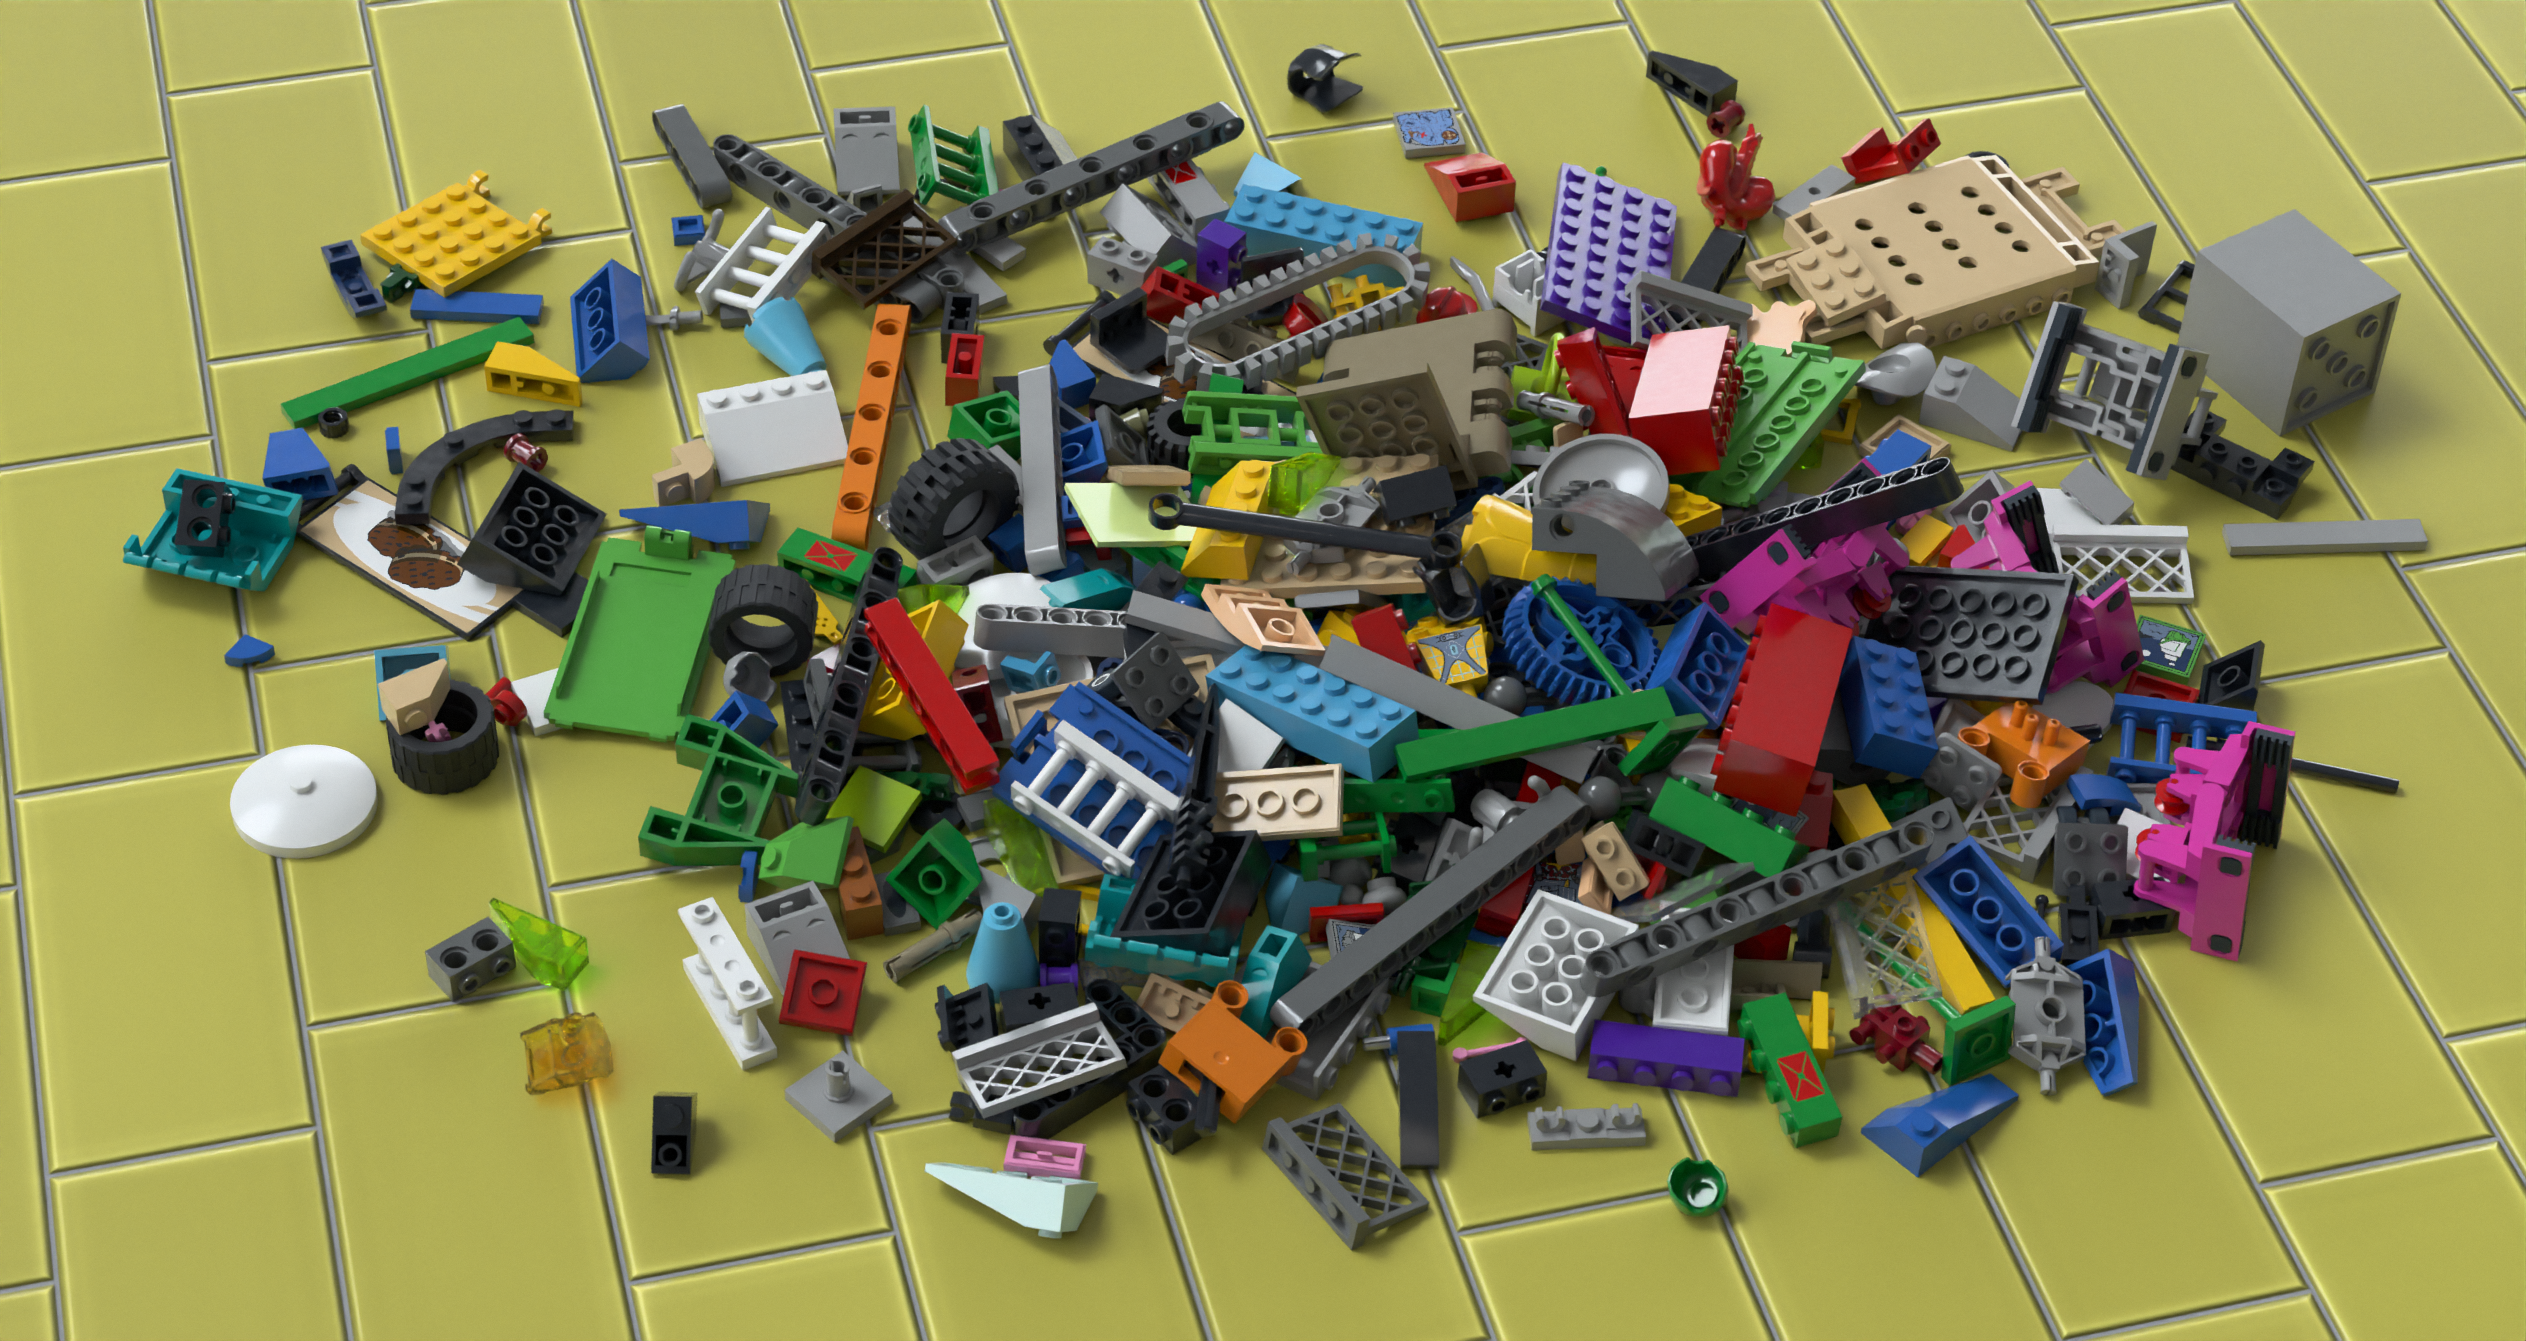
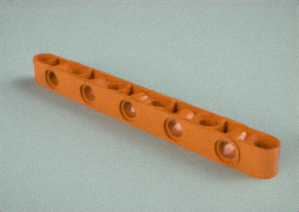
M878 303L832 526V540L866 552L911 327V305Z

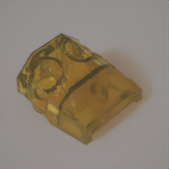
M575 1012L564 1018H553L520 1033V1039L525 1045L528 1083L525 1084V1089L530 1095H541L553 1090L574 1087L600 1077L605 1079L614 1071L611 1044L603 1023L595 1012L587 1015Z

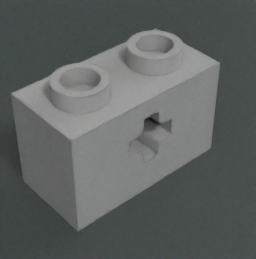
M1102 236L1087 254V283L1120 295L1127 294L1137 287L1141 288L1158 266L1159 255Z

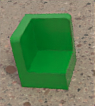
M1452 962L1446 979H1432L1416 974L1412 984L1410 1010L1446 1019L1458 989L1460 964Z

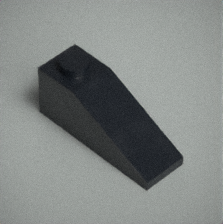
M1653 50L1648 53L1646 77L1706 117L1713 112H1719L1721 105L1727 100L1736 101L1738 80L1718 67Z

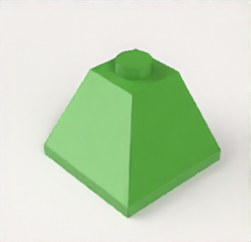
M850 816L829 818L815 826L801 822L766 844L761 858L758 878L783 890L810 881H814L819 890L838 888L854 818Z

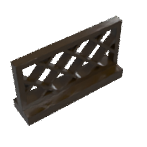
M905 188L812 251L811 273L820 280L826 277L865 310L955 248L958 239L914 203V195ZM914 216L923 224V227H904V222ZM885 235H900L899 243H882L880 239ZM903 235L922 236V245L903 244ZM926 237H939L944 241L939 246L925 245ZM863 250L876 251V259H859L857 254ZM880 251L899 252V261L879 260ZM902 252L921 253V258L916 262L902 261ZM840 266L853 267V275H838L834 270ZM856 267L876 268L875 277L856 276ZM879 268L898 269V274L893 278L879 277ZM855 285H873L875 290L864 297L855 289Z

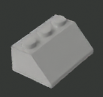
M1121 184L1100 211L1109 221L1106 226L1116 235L1123 236L1124 240L1122 243L1159 255V267L1163 268L1179 259H1183L1188 263V266L1197 263V242L1160 203L1126 184Z
M1991 470L1942 511L1948 524L1954 528V531L1958 525L1965 524L1973 540L1977 543L1987 535L1983 521L1993 511L1991 500L2015 487Z

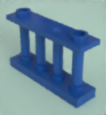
M2115 693L2110 712V724L2122 726L2120 757L2111 756L2106 776L2117 778L2125 783H2159L2163 779L2170 778V775L2176 772V765L2169 764L2171 732L2191 734L2192 748L2206 750L2207 737L2228 739L2230 734H2242L2248 721L2257 722V711ZM2136 727L2157 730L2155 762L2134 760ZM2190 769V774H2202L2201 772Z

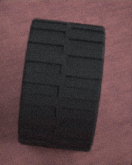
M751 564L732 570L730 574L725 575L721 579L720 584L715 589L708 631V641L713 649V653L726 665L731 658L742 651L757 652L772 665L770 677L785 675L792 670H797L808 660L813 649L818 613L817 595L810 587V584L805 579H802L799 574L781 566ZM766 615L776 618L785 624L771 627L760 626L750 623L741 617Z
M449 679L451 688L434 719L436 724L443 723L447 731L464 733L453 740L444 742L423 741L422 739L426 737L424 732L430 728L429 725L399 735L386 716V729L392 767L398 775V779L402 783L409 785L410 788L427 794L447 795L448 793H459L470 787H475L495 769L498 763L497 758H499V744L494 708L491 705L490 698L481 689L470 685V683Z

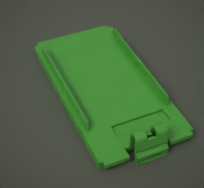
M1793 341L1791 344L1792 356L1789 358L1785 357L1787 355L1786 349L1764 345L1756 346L1755 343L1749 342L1735 358L1736 365L1743 368L1744 385L1740 386L1741 399L1737 400L1738 411L1734 414V428H1730L1731 441L1727 442V457H1723L1720 470L1668 475L1669 483L1680 485L1684 490L1692 494L1707 497L1709 501L1725 503L1731 506L1748 508L1750 504L1757 505L1760 501H1765L1835 415L1840 402L1866 372L1865 361L1839 357L1833 358L1831 347Z
M648 525L644 535L645 552H641L642 542L610 537H608L607 542L602 541L543 712L544 718L549 719L550 724H555V727L573 729V727L648 737L651 741L667 743V740L675 741V737L677 740L686 715L692 714L712 647L709 645L708 631L715 589L725 575L730 574L732 570L736 569V560H732V555L699 550L696 559H692L694 544H692L691 531L676 529L675 532L663 530V527Z

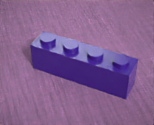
M1594 1019L1587 1078L1670 1088L1680 1091L1709 1093L1718 1096L1738 1097L1745 1038Z

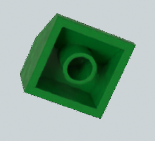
M1007 390L953 405L947 437L950 440L956 438L973 439L983 444L987 449L999 445L1011 458L1017 461L1021 457L1019 402Z
M945 818L929 829L885 878L936 930H938L939 925L948 920L983 881L971 843Z

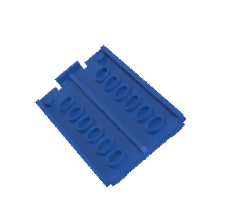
M1079 681L1075 687L1069 684L1049 709L1048 713L1059 720L1050 732L1047 730V720L1044 718V713L1037 710L1010 744V750L1014 753V758L1011 757L998 773L999 783L990 787L993 789L992 795L1105 874L1114 875L1102 865V860L1033 813L1026 815L1018 810L1011 799V785L1016 780L1028 788L1057 751L1056 744H1054V730L1062 720L1178 798H1180L1181 791L1185 787L1190 757ZM1034 746V752L1031 755L1029 751ZM1076 758L1073 760L1069 759L1040 797L1055 808H1058L1087 771L1086 765ZM1105 778L1103 780L1098 779L1070 815V818L1087 829L1117 791L1115 785ZM1135 798L1133 800L1128 799L1099 838L1117 849L1146 812L1145 805ZM1164 818L1163 820H1157L1129 858L1135 861L1132 879L1139 878L1159 836L1172 834L1174 822L1171 824ZM1292 839L1262 841L1272 861L1270 868L1277 860H1282L1291 848L1289 844Z

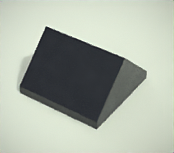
M2260 640L2203 665L2197 704L2253 711L2259 690L2265 644Z

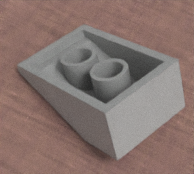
M1944 356L1924 393L1919 424L2012 452L2023 431L2011 426L2020 398L1976 365Z

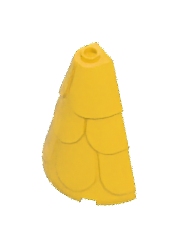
M1485 495L1477 502L1472 510V515H1474L1473 523L1470 525L1466 524L1461 538L1462 551L1460 560L1475 543H1478L1482 549L1489 574L1527 581H1535L1543 574H1548L1550 577L1554 576L1559 580L1566 576L1571 582L1578 578L1582 584L1587 585L1591 582L1593 587L1596 588L1597 554L1532 550L1531 511L1492 495ZM1563 526V528H1564L1567 532H1571V533L1573 532V531L1570 530L1569 528ZM1459 560V563H1458L1457 565H1455L1454 567L1461 568V567H1460V560Z

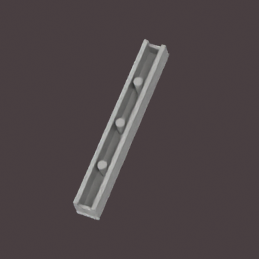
M1334 634L1330 637L1331 642L1319 667L1324 671L1412 708L1455 729L1465 730L1520 718ZM1576 744L1522 756L1521 758L1582 784L1591 761L1598 751L1582 744Z

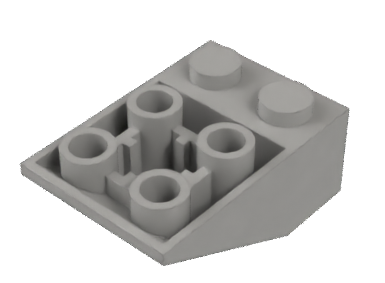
M895 106L834 109L837 195H850L853 190L879 183L882 185L883 195L900 193Z
M814 881L745 904L747 935L783 997L794 949L850 959L829 906Z

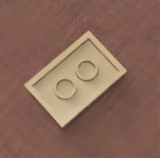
M1843 234L1786 259L1787 268L1807 297L1816 304L1819 314L1828 327L1886 302L1885 292Z

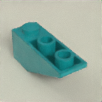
M1101 568L1042 585L1040 590L1050 598L1048 603L1052 607L1120 611L1128 601L1130 602L1133 590L1136 591L1137 587L1123 575Z
M1267 925L1248 957L1241 982L1248 992V1002L1239 1019L1264 1039L1274 1024L1269 1018L1273 1005L1299 983L1313 960L1298 934Z

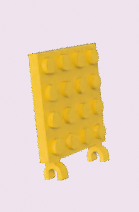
M478 170L469 177L467 185L463 186L458 182L450 185L437 194L424 199L422 202L360 234L361 245L392 265L399 263L402 265L403 270L412 274L415 273L419 277V282L445 298L541 245V237L552 234V228L544 224L545 221L551 218V213L541 208L531 216L528 224H524L484 199L490 195V190L481 184L489 180L488 174Z

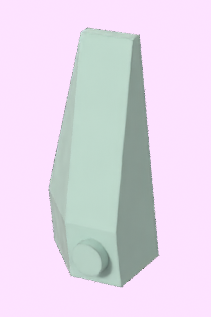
M945 1162L925 1164V1172L1024 1227L1039 1229L1038 1235L1042 1237L1061 1238L1062 1232L1077 1231L1098 1190V1182L1066 1177L1032 1176L1031 1179H1028L1026 1172L997 1171L992 1173L993 1169Z

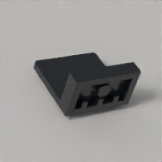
M1296 247L1243 257L1241 259L1240 284L1248 281L1250 286L1253 287L1254 278L1265 274L1269 280L1270 271L1280 267L1283 268L1286 274L1287 264L1299 260L1303 267V249ZM1295 295L1245 315V318L1249 319L1248 325L1258 329L1260 325L1266 327L1283 325L1282 317L1292 304Z

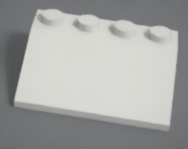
M826 370L697 394L699 423L706 444L712 452L713 464L721 487L845 464L848 444L834 390Z
M1538 889L1475 991L1473 1001L1542 1049L1576 1061L1593 1033L1594 1019H1601L1616 994L1614 992L1598 998L1592 997L1582 990L1580 977L1586 958L1592 951L1638 931L1639 925ZM1594 971L1596 974L1604 976L1603 973Z

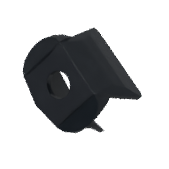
M1325 44L1305 49L1290 63L1287 75L1289 92L1298 98L1304 99L1322 113L1329 112L1363 91V86L1337 78L1333 71L1340 62L1361 57V54H1348Z
M1475 543L1460 560V567L1472 597L1461 596L1455 592L1449 569L1434 567L1427 559H1419L1417 562L1424 572L1415 566L1412 567L1413 572L1422 580L1430 602L1437 611L1442 623L1446 626L1484 616L1496 601L1488 567L1478 543Z

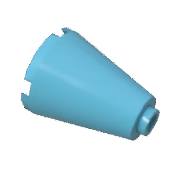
M778 297L765 303L752 315L755 321L751 327L746 324L744 328V337L749 345L790 376L826 370L827 364L804 311L795 298L790 297L791 300L786 301L783 297Z
M1004 902L995 903L985 910L966 968L969 988L971 989L987 982L994 991L995 1003L999 1004V992L1037 987L1040 979V965L1021 913L1016 906Z

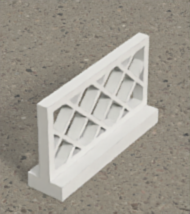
M2053 524L2050 543L2052 551L2055 553L2059 573L2063 574L2064 571L2066 572L2065 574H2074L2079 583L2084 586L2081 590H2076L2077 597L2082 594L2087 596L2086 591L2088 589L2093 591L2092 586L2094 584L2097 585L2098 581L2104 579L2106 574L2110 576L2112 569L2114 570L2118 565H2122L2132 573L2126 580L2132 603H2193L2194 592L2186 545L2189 537L2187 526ZM2061 555H2076L2081 560L2074 566H2071L2061 558ZM2096 555L2109 556L2114 561L2105 567L2093 557ZM2142 556L2147 562L2139 568L2128 560L2127 557ZM2179 557L2180 563L2172 568L2160 558ZM2085 564H2088L2099 573L2092 580L2079 572ZM2153 565L2166 574L2159 582L2146 573ZM2139 578L2149 585L2151 589L2147 592H2140L2133 588L2131 584ZM2173 579L2183 586L2184 592H2172L2164 585Z

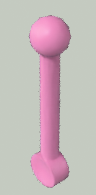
M1519 1037L1515 1042L1472 1050L1458 1047L1453 1050V1061L1459 1063L1467 1060V1058L1492 1052L1528 1039Z

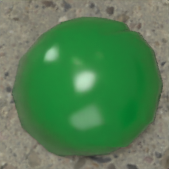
M1690 1157L1683 1158L1671 1168L1667 1179L1671 1201L1679 1211L1692 1217L1711 1216L1718 1212L1726 1203L1729 1187L1725 1173L1708 1159L1705 1161H1695Z

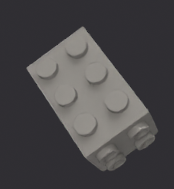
M1947 699L1933 725L1939 750L1920 778L1924 779L1927 786L1946 798L1950 797L1955 804L1970 812L2000 777L2002 768L1957 739L1958 733L1962 728L1973 727L1986 716L1959 699Z

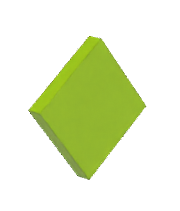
M860 765L835 800L826 819L844 816L854 818L852 827L859 826L863 843L886 853L922 800L921 791Z

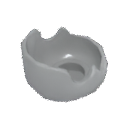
M742 651L731 658L726 664L723 676L725 691L729 696L737 690L766 703L769 702L777 687V684L770 677L772 665L757 652Z

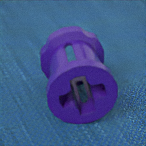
M1040 963V986L1074 982L1076 995L1078 996L1077 963H1072L1070 967H1047L1046 963Z

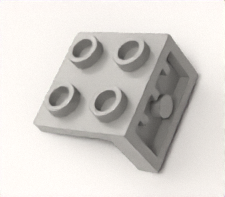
M2153 221L2112 236L2104 242L2095 290L2118 310L2129 306L2135 277L2147 272L2157 224Z

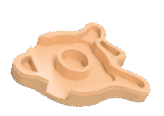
M1807 300L1792 307L1777 301L1772 304L1771 310L1766 313L1761 312L1752 304L1753 315L1747 320V344L1753 342L1756 346L1764 345L1783 348L1787 351L1785 357L1791 356V344L1793 341L1805 342L1806 326L1818 312L1816 304L1811 300Z

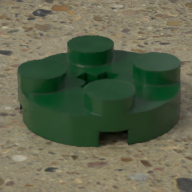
M1911 778L1898 783H1890L1888 779H1879L1869 783V791L1888 822H1896L1906 817V812L1915 809L1917 812L1931 805L1929 791L1925 787V782L1922 778Z

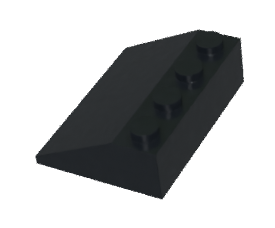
M519 462L457 565L488 583L560 596L607 513Z
M1257 830L1210 832L1213 836V842L1207 847L1210 850L1207 866L1200 874V878L1192 881L1191 887L1188 889L1177 887V880L1167 873L1172 834L1160 835L1110 937L1121 938L1122 942L1133 940L1145 944L1159 945L1158 948L1161 949L1172 947L1173 949L1194 951L1196 955L1201 956L1205 953L1212 956L1228 957L1231 947L1240 933L1272 864Z

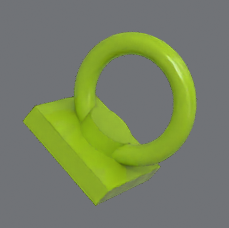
M1558 332L1552 336L1541 371L1517 365L1514 366L1511 376V383L1514 388V407L1508 409V419L1529 422L1539 418L1534 413L1521 411L1517 407V396L1523 390L1537 394L1547 392L1553 394L1558 399L1576 402V399L1571 400L1565 382L1569 381L1570 378L1562 376L1563 369H1559L1553 352L1558 350V340L1566 338L1563 333Z

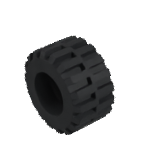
M1178 398V401H1167L1165 406L1159 405L1155 408V413L1150 414L1147 422V454L1151 465H1169L1189 472L1188 462L1191 454L1188 452V447L1192 436H1200L1202 427L1201 424L1185 423L1182 413L1185 398Z

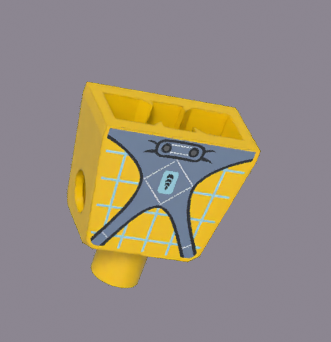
M1481 624L1415 640L1422 662L1418 663L1424 675H1428L1476 698L1478 693L1484 692L1488 684V669Z

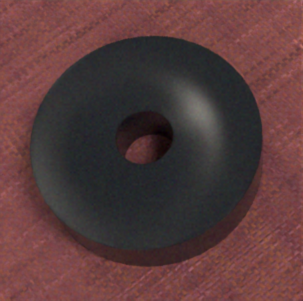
M955 792L951 801H925L923 807L917 806L910 816L911 827L916 833L923 836L929 829L945 818L960 832L966 824L957 809V798L962 796Z

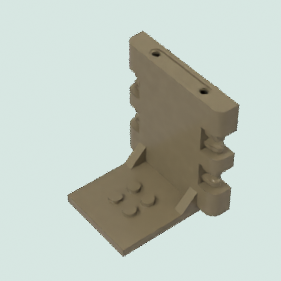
M1491 309L1330 342L1325 349L1323 382L1297 387L1296 398L1325 459L1333 460L1349 457L1374 458L1384 455L1406 457L1416 454L1433 456L1438 454L1440 466L1447 465L1453 491L1478 487V477L1511 471L1512 437L1506 424L1501 421V417L1498 414L1501 410L1514 407V388L1509 377L1500 367L1504 362L1516 360L1517 327L1510 313L1502 309Z

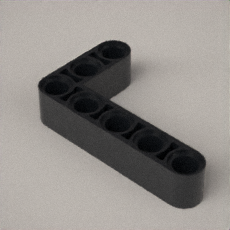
M1104 978L1091 981L1085 989V1005L1094 1002L1098 1008L1101 1022L1125 1057L1127 1068L1013 1108V1135L1050 1139L1127 1091L1128 1082L1161 1065L1158 1062L1166 1047V1032L1163 1027L1113 981ZM1098 1056L1095 1062H1102L1111 1058ZM1067 1069L1060 1074L1066 1075L1074 1072V1070Z

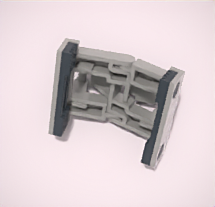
M2053 301L2011 426L2026 432L2046 433L2050 420L2092 435L2100 436L2132 450L2126 467L2127 471L2142 477L2166 480L2171 466L2175 465L2181 445H2201L2202 439L2199 437L2212 400H2216L2218 396L2217 392L2202 388L2208 370L2205 367L2210 354L2194 348L2170 343L2167 352L2157 350L2154 347L2084 324L2088 309L2070 303ZM2071 352L2085 356L2074 391L2059 389ZM2099 361L2100 364H2099V367H2098V370H2097V373H2096V376H2095L2093 385H2092V387H2091V390H2090V393H2089V396H2088V395H2086V394H2087V391H2088L2090 382H2091V380H2092V377H2093V374H2094V371H2095L2097 362ZM2199 397L2187 434L2183 433L2194 398ZM2088 398H2093L2101 402L2102 404L2088 400ZM2137 409H2142V410L2148 412V413H2147V416H2146V418H2145V419H2147V421H2144V417H2145V414H2146V413H2144V412H2142V411H2139V410H2137Z

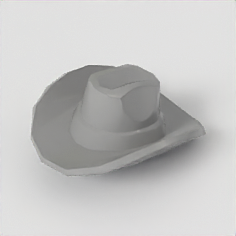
M1920 343L1899 344L1866 363V372L1854 386L1870 389L1874 402L1879 405H1891L1903 397L1915 396L1928 387L1935 374L1937 366L1932 351Z

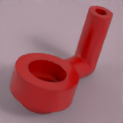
M502 677L485 695L491 700L497 722L502 725L517 726L527 716V708L517 695L509 691L512 688L511 681L506 677Z

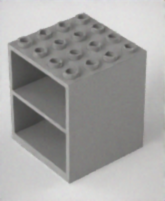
M2293 209L2198 251L2177 345L2194 348L2210 354L2205 367L2208 369L2206 376L2280 437L2375 393L2401 293L2302 214Z

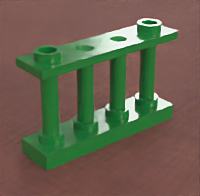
M923 105L919 113L912 116L908 125L920 204L927 205L934 193L970 205L975 201L999 192L989 129L978 125L972 135L967 137L932 124L930 108L927 105ZM934 138L962 148L964 154L935 143ZM937 157L965 167L967 173L938 162ZM940 176L968 186L970 192L940 181Z
M1418 729L1419 739H1424L1462 729ZM1322 760V765L1330 764ZM1397 763L1393 766L1398 767L1395 779H1377L1373 783L1361 777L1359 779H1344L1343 812L1455 811L1451 779H1446L1447 773L1431 776V779L1405 782Z
M1345 777L1344 779H1359L1360 777ZM1343 812V814L1359 813V812ZM1369 812L1370 819L1343 822L1342 836L1374 833L1376 841L1322 846V843H1319V839L1342 836L1294 839L1303 881L1318 880V865H1324V861L1375 855L1380 856L1383 872L1390 873L1391 857H1397L1395 836H1388L1383 812Z

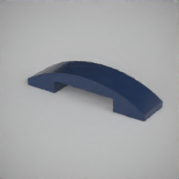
M352 239L321 247V252L335 289L344 307L353 318L387 310V305L378 288H373L362 267L360 254Z

